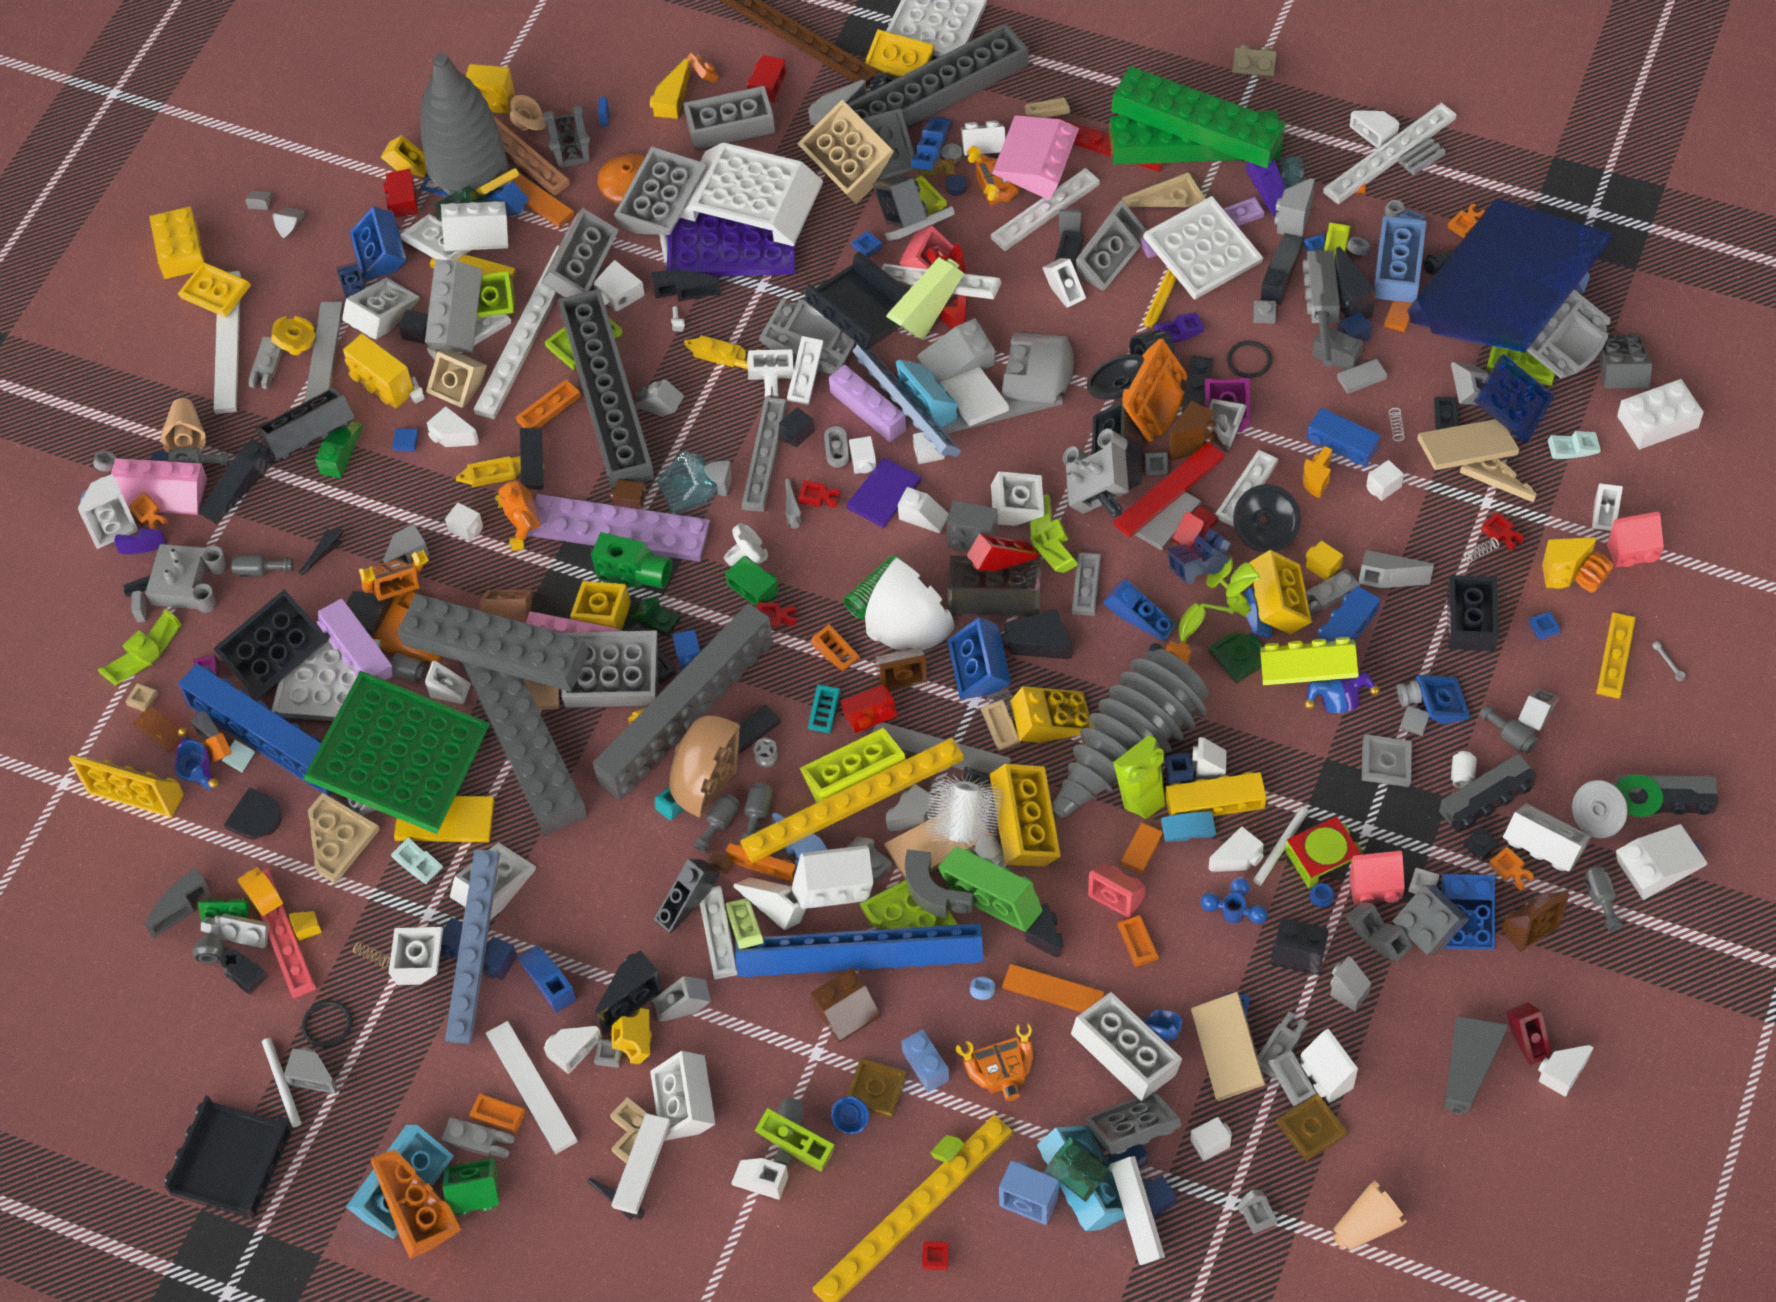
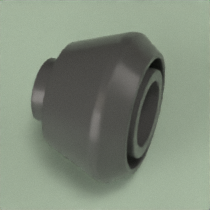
M205 934L196 942L192 955L198 962L215 964L220 962L225 949L222 940L217 935Z

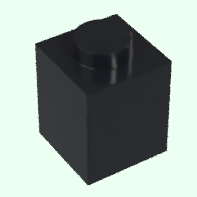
M406 310L398 326L402 339L426 344L428 314Z
M798 407L779 422L780 437L784 442L790 443L796 448L815 432L813 418Z

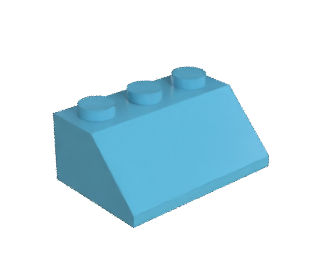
M904 360L896 361L899 381L940 427L958 419L956 411L958 404L956 400L947 395L944 386L935 381L934 375L930 370L927 371L919 363Z

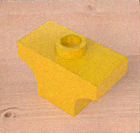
M639 1008L631 1017L622 1016L612 1025V1049L625 1052L630 1059V1063L641 1064L650 1055V1042L652 1039V1032L649 1030V1009Z

